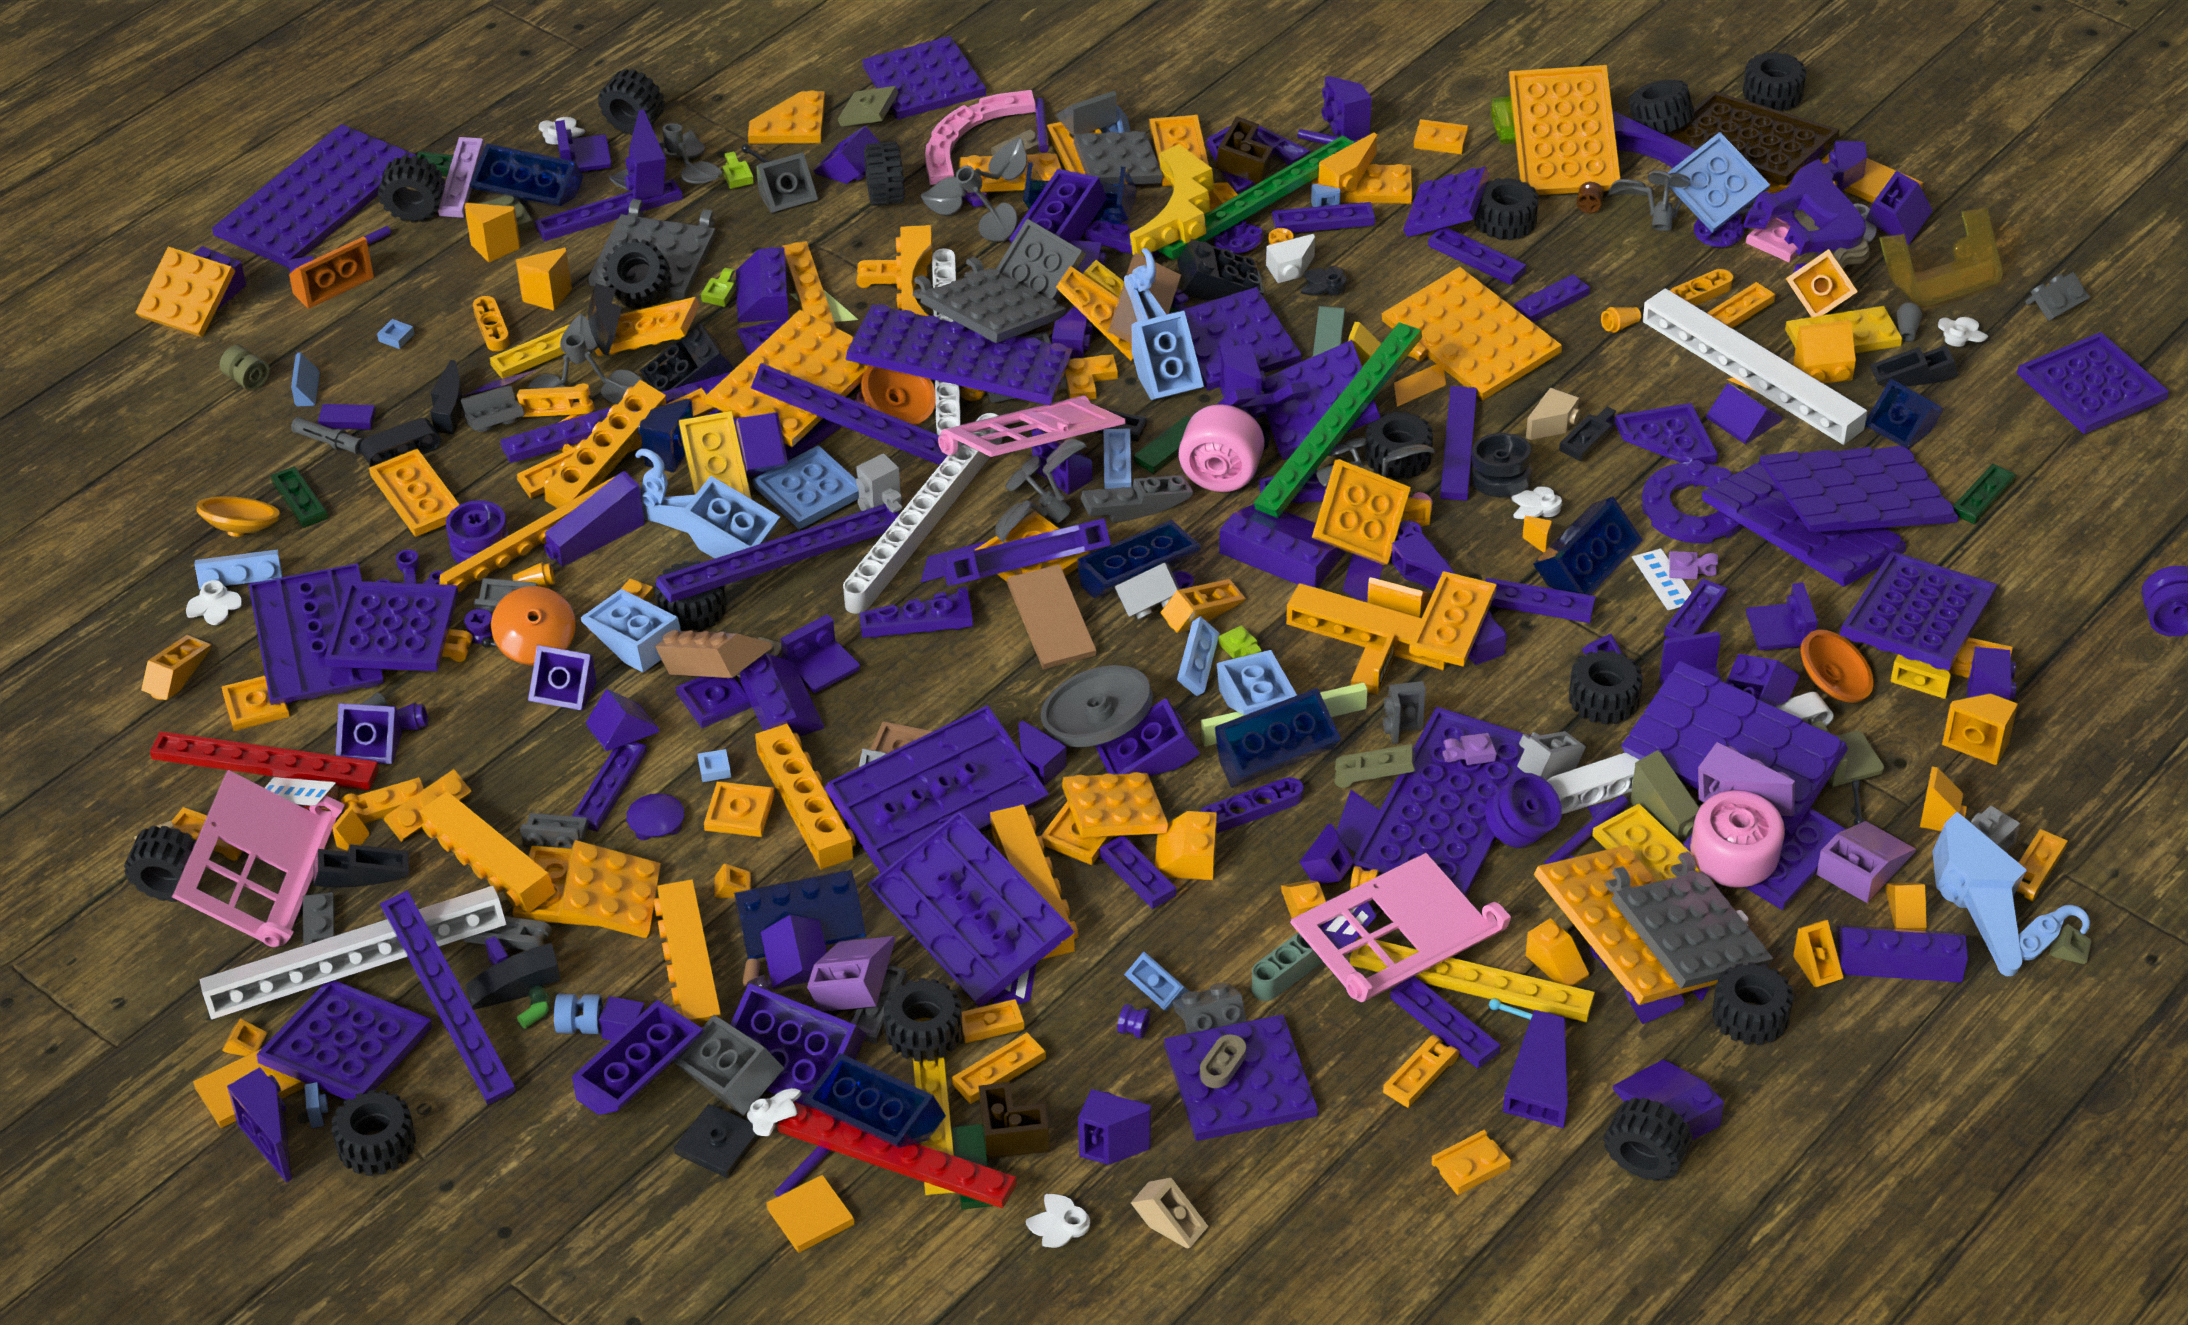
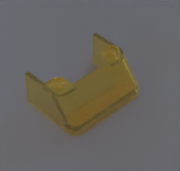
M1987 207L1961 211L1967 236L1955 242L1953 246L1954 262L1916 274L1912 266L1905 234L1880 237L1889 277L1914 304H1917L1919 307L1931 306L2000 282L2003 270Z

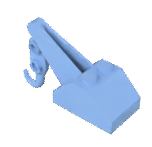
M1144 248L1142 253L1145 255L1147 266L1142 265L1133 269L1132 274L1124 277V282L1137 322L1132 324V355L1139 380L1149 398L1154 400L1204 387L1185 311L1166 315L1149 291L1151 284L1155 282L1156 266L1151 252Z
M649 449L637 451L635 455L637 458L646 456L654 464V467L644 475L640 490L644 519L689 533L699 550L711 557L718 558L765 543L778 526L780 516L713 476L707 479L696 495L665 497L668 482L667 476L664 473L663 460L658 454Z
M1958 812L1946 821L1932 851L1936 888L1946 900L1953 902L1959 908L1968 909L2001 974L2013 976L2018 972L2022 960H2033L2038 957L2058 937L2064 919L2070 915L2081 919L2083 926L2080 932L2082 934L2088 931L2090 920L2087 913L2078 906L2064 905L2055 912L2037 917L2018 935L2013 897L2027 870Z

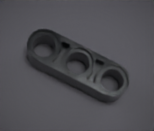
M418 418L365 438L360 444V451L369 466L372 467L415 449H418L422 455L429 453L440 445L441 438L427 418Z

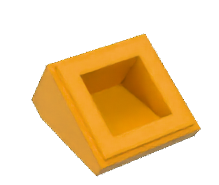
M1525 515L1523 538L1540 551L1546 553L1550 542L1552 521Z
M351 808L346 809L332 826L336 846L348 851L350 844L362 845L369 837L368 829Z
M724 863L715 875L714 896L716 898L749 897L751 894V872Z
M240 1018L232 1029L222 1051L247 1056L260 1049L268 1032Z

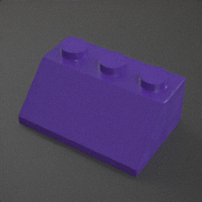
M784 247L758 249L736 270L738 323L789 319Z
M765 653L740 672V682L763 731L784 724H788L792 733H797L799 736L824 729L817 710L792 661Z

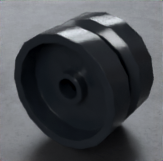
M1493 433L1483 436L1474 443L1472 447V479L1474 487L1479 492L1489 496L1509 497L1519 494L1529 487L1531 483V446L1525 438L1510 433Z

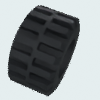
M1765 52L1762 55H1755L1746 64L1743 84L1744 98L1749 102L1778 111L1796 107L1802 101L1804 94L1806 67L1803 66L1801 61H1797L1796 57L1789 56L1786 53Z
M623 69L618 71L600 91L598 105L602 109V115L607 118L606 121L609 124L611 123L615 129L621 130L624 134L630 133L633 135L639 110L644 109L652 126L664 111V95L659 91V86L653 83L654 80L646 77L644 73H638L634 69L630 71Z
M1660 80L1646 84L1635 90L1628 99L1632 119L1659 133L1676 130L1694 117L1688 85L1681 80Z
M891 141L866 144L864 160L868 195L871 204L878 206L903 203L905 187L901 152L898 143Z
M404 155L401 159L398 157L393 159L384 169L378 190L380 204H384L383 208L386 212L390 211L391 216L395 218L400 217L402 221L410 220L416 223L417 220L423 222L426 221L427 217L432 218L439 210L445 188V179L442 178L443 173L441 170H436L437 166L434 163H428V159H419L415 155L412 158ZM406 187H411V188H414V189H416V190H418V191L410 190V189H408V188H406Z
M1505 177V179L1496 178L1494 181H1487L1474 217L1476 227L1480 228L1482 233H1487V236L1491 238L1496 237L1500 240L1523 238V235H1529L1537 224L1539 196L1536 193V189L1530 187L1529 183L1521 182L1519 179Z
M632 239L631 243L625 240L621 242V247L614 246L612 248L614 253H608L606 256L608 262L603 264V269L606 271L603 273V278L606 281L607 287L615 289L614 297L618 301L620 300L623 305L628 306L630 304L635 309H638V305H641L642 308H648V303L657 304L656 299L658 297L664 298L666 295L664 290H669L670 288L668 280H672V274L669 271L671 268L661 251L653 243L650 245L644 239H642L641 243L638 239ZM639 264L650 266L647 276L638 283L625 282L626 275L632 267Z
M1392 411L1390 414L1383 413L1380 419L1370 422L1366 430L1365 459L1368 461V466L1374 468L1375 473L1381 474L1382 461L1384 457L1388 456L1387 453L1411 444H1424L1432 448L1433 433L1431 425H1428L1425 419H1420L1419 415H1411L1410 412L1404 411V413H1399L1398 411ZM1415 453L1389 462L1386 478L1409 479L1413 475H1420L1421 471H1426L1428 465L1431 464L1432 453Z
M682 561V564L675 563L671 565L672 568H666L662 573L665 575L699 564L700 561ZM655 583L657 607L678 617L681 631H703L705 627L711 628L715 625V621H720L723 618L722 614L726 613L725 586L670 603Z
M1597 650V653L1591 651L1586 653V657H1579L1577 663H1574L1572 666L1570 677L1569 703L1572 704V709L1575 712H1579L1580 717L1583 719L1587 717L1593 723L1599 721L1601 724H1607L1608 722L1616 724L1621 719L1624 721L1629 719L1630 715L1636 713L1637 707L1640 704L1643 680L1640 666H1636V662L1633 659H1627V655L1623 653L1617 654L1616 651L1612 650L1610 652Z
M168 826L145 828L138 834L124 865L125 875L129 877L128 881L135 885L137 890L146 893L151 898L177 902V899L172 896L197 840L193 839L188 833H183L176 828L171 829Z
M1748 962V965H1743V963L1736 964L1735 969L1732 967L1727 968L1725 974L1719 976L1715 988L1712 1017H1715L1714 1023L1716 1027H1721L1720 1032L1724 1035H1731V1040L1736 1042L1741 1040L1743 1044L1750 1045V1042H1755L1756 1045H1763L1764 1041L1769 1043L1775 1041L1776 1036L1781 1037L1784 1034V1030L1787 1029L1794 995H1792V986L1788 985V979L1785 976H1779L1780 971L1777 969L1771 970L1766 964L1758 966L1755 965V962ZM1745 1002H1754L1760 1005H1751Z
M919 978V981L916 982L908 980L906 985H898L895 987V992H890L887 996L888 1001L884 1003L885 1033L888 1044L892 1045V1050L896 1054L902 1052L903 1058L909 1059L913 1057L914 1061L921 1062V1059L933 1061L934 1057L939 1056L942 1058L946 1056L947 1050L952 1052L956 1048V1043L960 1042L961 1033H963L961 1002L954 989L950 990L948 984H939V980L936 979L926 981V978ZM920 1018H931L928 1021H914Z
M368 1090V1093L363 1095L360 1092L355 1094L354 1099L348 1098L345 1100L344 1107H338L335 1111L336 1116L332 1118V1133L340 1161H343L347 1169L353 1168L354 1173L361 1174L365 1172L366 1176H373L375 1172H379L380 1175L386 1174V1170H396L399 1168L398 1164L400 1162L405 1163L409 1159L408 1154H413L416 1135L410 1109H408V1105L404 1100L400 1101V1096L397 1094L389 1095V1092L381 1090L380 1093H376L375 1090ZM383 1130L374 1135H365L371 1131Z
M1631 1098L1630 1101H1624L1619 1107L1606 1131L1603 1141L1605 1142L1604 1147L1610 1153L1611 1159L1616 1161L1617 1165L1642 1179L1660 1181L1661 1179L1668 1180L1677 1173L1692 1144L1693 1136L1689 1131V1125L1683 1122L1684 1119L1670 1107L1647 1098H1642L1641 1100Z

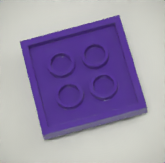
M1486 166L1478 169L1471 168L1460 174H1450L1442 179L1428 180L1420 184L1403 228L1407 237L1473 220L1490 175Z

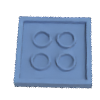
M1721 132L1668 172L1683 174L1690 178L1689 186H1670V188L1712 233L1757 199L1759 193L1766 192L1770 187V184Z
M819 445L789 460L787 465L768 471L753 479V487L799 530L859 499L856 479Z

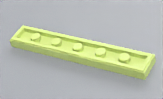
M1359 683L1299 697L1298 702L1246 715L1234 712L1203 719L1201 722V740L1205 747L1364 710L1367 705V688L1365 683Z

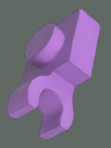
M1669 552V578L1697 579L1698 574L1716 575V565H1718L1717 554L1708 553L1701 558H1697V552Z
M1489 733L1460 736V742L1453 738L1444 740L1446 750L1442 751L1445 762L1465 759L1467 765L1495 761L1496 751Z

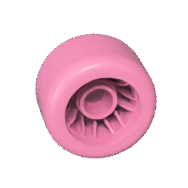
M1230 405L1207 406L1195 413L1188 422L1179 447L1181 467L1194 483L1205 489L1216 492L1238 490L1248 484L1256 473L1264 450L1263 432L1251 415L1237 407Z
M1731 790L1713 795L1701 805L1694 821L1690 849L1697 868L1703 871L1712 881L1729 887H1748L1764 881L1774 872L1780 859L1785 834L1783 819L1771 802L1755 793Z

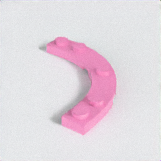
M1032 90L984 97L979 99L978 104L970 107L963 105L943 118L932 131V137L926 145L925 159L930 185L937 184L947 177H954L950 160L951 152L959 138L968 130L993 118L1036 112Z

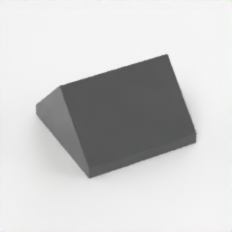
M1112 91L1072 104L1057 113V118L1073 137L1074 134H1084L1117 123L1116 92Z
M803 152L756 166L759 194L771 213L818 200Z

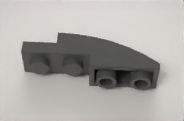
M1184 475L1134 479L1132 487L1082 491L1081 501L1089 516L1109 515L1112 523L1153 515L1169 509L1192 497L1193 491Z

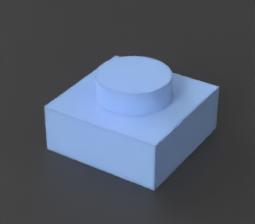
M726 749L698 754L702 782L731 778Z

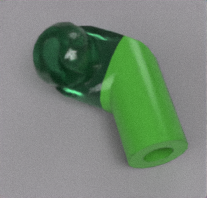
M535 986L530 989L529 997L532 999L530 1001V1008L517 1016L520 1025L524 1029L548 1013L550 997L548 993H545V989L542 986Z

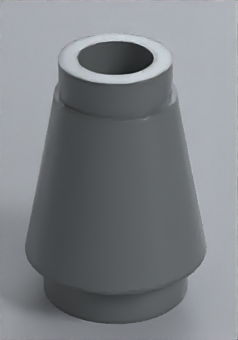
M1905 303L1900 306L1896 313L1898 329L1902 341L1911 342L1915 339L1923 314L1917 304Z

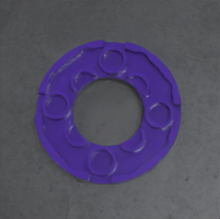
M1698 460L1677 463L1656 471L1644 485L1641 500L1642 511L1650 518L1651 525L1656 530L1670 538L1689 543H1713L1714 538L1722 536L1729 538L1744 527L1719 510L1709 516L1696 517L1679 512L1670 501V495L1673 494L1675 489H1685L1691 484H1694V487L1703 485L1711 488L1717 483L1727 480V478L1734 474L1726 468L1703 463Z

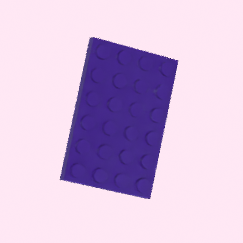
M1891 551L1843 623L1840 635L1849 638L1853 642L1866 643L1875 646L1881 651H1890L1903 655V657L1909 660H1918L1930 664L1937 669L1950 670L1993 598L1997 584Z

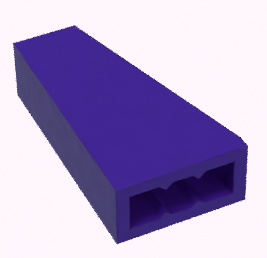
M625 471L621 472L546 531L547 544L545 545V551L549 558L555 559L564 567L645 525L639 484Z
M1534 1010L1505 1090L1503 1112L1564 1128L1568 1104L1564 1017Z

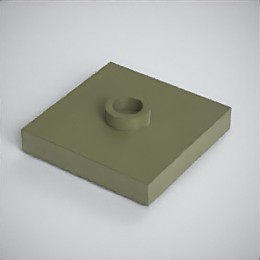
M896 86L854 92L838 118L840 126L882 121L899 93Z

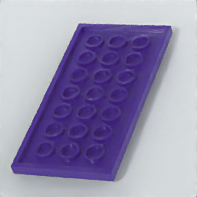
M341 124L212 227L213 234L218 238L289 268L288 260L304 257L378 196L384 169H386L389 162H392L397 157L401 159L404 155L412 158L415 154Z
M872 304L847 350L846 360L1051 406L1071 360L1073 349L1059 343L1050 344L1041 342L1036 338H1022L1018 336L995 343L956 321L950 322L941 320L936 316H923L915 314L910 310L900 311L891 309L886 305Z
M1436 707L1414 746L1415 771L1399 774L1353 858L1354 863L1351 865V871H1353L1354 866H1359L1365 871L1378 869V876L1427 853L1461 893L1467 897L1497 839L1488 826L1485 816L1486 802L1491 794L1503 787L1509 780L1520 773H1525L1517 767L1525 750L1519 745L1523 733ZM1489 733L1496 751L1494 762L1467 765L1465 759L1445 762L1442 751L1446 750L1444 740L1453 738L1460 742V736Z

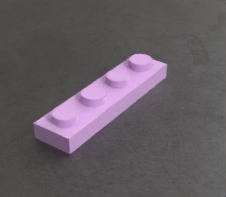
M459 137L439 206V216L464 218L465 204L468 203L484 149L483 139Z

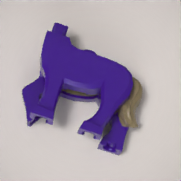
M1819 159L1802 167L1794 175L1790 185L1784 190L1774 194L1768 192L1759 193L1743 225L1745 228L1765 229L1769 221L1774 218L1781 219L1790 226L1784 240L1788 244H1795L1798 248L1795 252L1799 256L1805 253L1817 252L1818 257L1830 249L1842 269L1848 265L1864 263L1869 258V245L1863 238L1866 231L1865 220L1852 202L1833 183L1832 179L1837 178L1839 170L1832 162L1823 164ZM1808 263L1796 264L1793 273Z

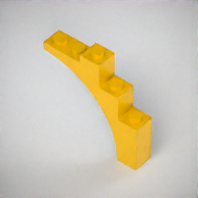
M1180 144L1159 153L1161 172L1174 188L1173 195L1158 216L1143 227L1130 233L1133 255L1138 253L1145 256L1142 253L1144 248L1154 252L1179 239L1184 243H1188L1191 239H1196L1206 234L1204 214L1210 212L1208 192L1214 190L1212 168Z

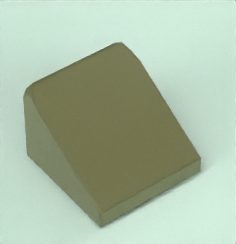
M2067 924L2061 928L2058 937L2052 942L2049 954L2056 958L2085 964L2088 960L2092 940Z

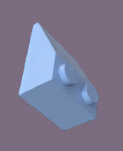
M620 589L581 617V621L624 663L641 672H645L661 660L655 645L663 640L662 637L672 630L681 631L678 617L623 589Z
M1271 650L1217 663L1219 691L1226 704L1243 715L1298 702L1296 692Z

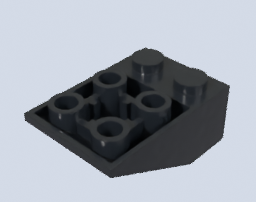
M1191 239L1177 260L1179 274L1181 275L1182 291L1185 294L1203 300H1216L1257 287L1261 295L1264 294L1258 262L1251 257H1244L1232 253L1230 250L1211 246L1207 242Z
M699 323L688 331L683 338L677 340L640 369V372L648 385L663 392L729 373L735 368L717 340Z

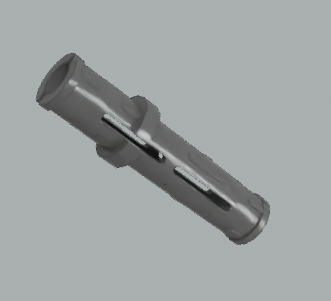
M296 417L292 422L291 430L293 433L330 444L336 450L344 449L357 455L361 454L360 444L364 440L363 438L349 435L345 430H334L301 417Z

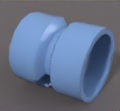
M557 994L554 1007L556 1033L574 1034L577 1029H580L582 1034H600L599 1018L604 1009L602 995L584 994L581 999H578L576 994Z

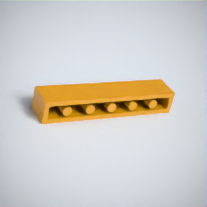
M1301 583L1298 584L1287 604V625L1362 647H1366L1367 643L1384 646L1389 633L1395 634L1394 656L1444 670L1447 662L1409 653L1410 643L1422 618Z
M448 791L419 811L424 821L421 825L425 833L430 838L435 836L447 852L453 851L463 865H470L478 878L487 879L490 886H493L497 893H504L512 906H519L526 913H530L556 893L547 871Z
M1024 805L990 812L991 834L998 851L1074 931L1071 936L1064 941L1062 940L1060 945L1042 959L1075 952L1074 939L1078 938V929L1075 921H1070L1068 918L1070 911L1067 900H1061L1059 880L1051 875L1053 874L1052 863L1049 856L1044 857L1043 840L1041 836H1036L1035 834L1036 824L1033 815L1028 816Z
M693 879L658 885L659 898H655L653 901L656 916L662 915L663 920L658 921L660 938L667 939V942L662 943L665 961L671 960V965H666L669 983L675 982L676 987L671 988L674 1006L680 1005L681 1010L676 1012L702 1028L713 1015L721 1019Z

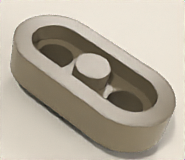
M1224 1035L1216 1041L1200 1064V1079L1204 1085L1211 1088H1221L1229 1083L1246 1058V1044L1241 1037Z

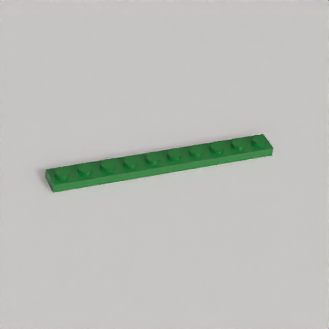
M1342 135L1204 214L1206 234L1194 240L1205 242L1319 176L1320 161L1355 142ZM1179 239L1157 251L1174 260L1180 257L1188 243H1184Z
M1398 322L1254 501L1256 510L1276 518L1282 514L1421 340L1422 332L1420 329Z

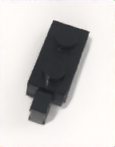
M1607 406L1598 416L1589 414L1560 442L1559 451L1582 461L1611 433L1614 428L1616 410Z

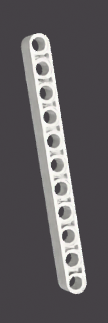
M938 249L932 255L933 288L956 281L955 254L950 249ZM934 310V316L950 322L954 321ZM935 380L937 435L941 436L943 429L961 425L959 385Z
M986 413L981 415L976 421L996 417L998 415L993 413ZM992 428L972 434L980 437L1000 431ZM1002 437L987 441L1000 445ZM960 441L958 442L957 453L948 455L844 582L845 608L848 612L859 614L866 611L989 460L990 456Z
M1809 692L1791 698L1787 702L1776 706L1780 710L1801 718L1803 722L1809 725L1822 720L1824 725L1827 726L1834 717L1833 712L1817 692ZM1623 753L1553 776L1547 782L1552 785L1558 794L1562 805V814L1632 792L1635 762L1639 761V759Z

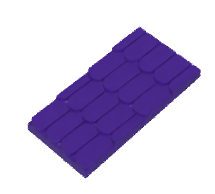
M1903 446L1879 449L1865 447L1835 452L1821 450L1799 454L1797 451L1760 456L1761 465L1810 532L1958 522V515L1954 512L1951 503L1941 495L1938 486L1928 478L1925 469L1915 461L1912 452Z
M1760 461L1727 478V480L1717 483L1711 489L1708 488L1702 491L1704 502L1843 587L1880 567L1891 551L1900 554L1906 551L1905 542L1901 540V537L1883 527L1810 532Z
M358 563L248 584L271 705L288 704L300 699H315L331 693L341 694L357 688H372L384 683L381 669L326 667L325 663L326 652L347 582L362 581Z
M1681 661L1674 667L1673 672L1670 673L1659 689L1658 694L1655 695L1644 711V714L1621 745L1625 753L1639 760L1658 750L1662 753L1679 780L1698 790V767L1717 742L1724 746L1735 748L1740 754L1750 759L1761 761L1766 767L1776 772L1787 774L1795 781L1793 816H1781L1784 822L1785 834L1792 836L1848 750L1846 743L1839 740L1837 736L1803 722L1801 718L1764 703L1753 695L1720 681L1718 677Z
M988 705L828 782L824 788L830 798L833 799L834 804L844 819L848 822L859 842L863 844V848L875 866L878 867L880 873L958 811L980 832L991 828L990 812L1024 805L1025 809L1028 810L1044 801L1049 795Z
M960 811L867 884L879 900L979 1008L983 1007L992 997L994 998L1014 982L1015 978H1019L1029 970L1039 959L1041 960L1060 945L1062 940H1066L1074 933L1070 925Z

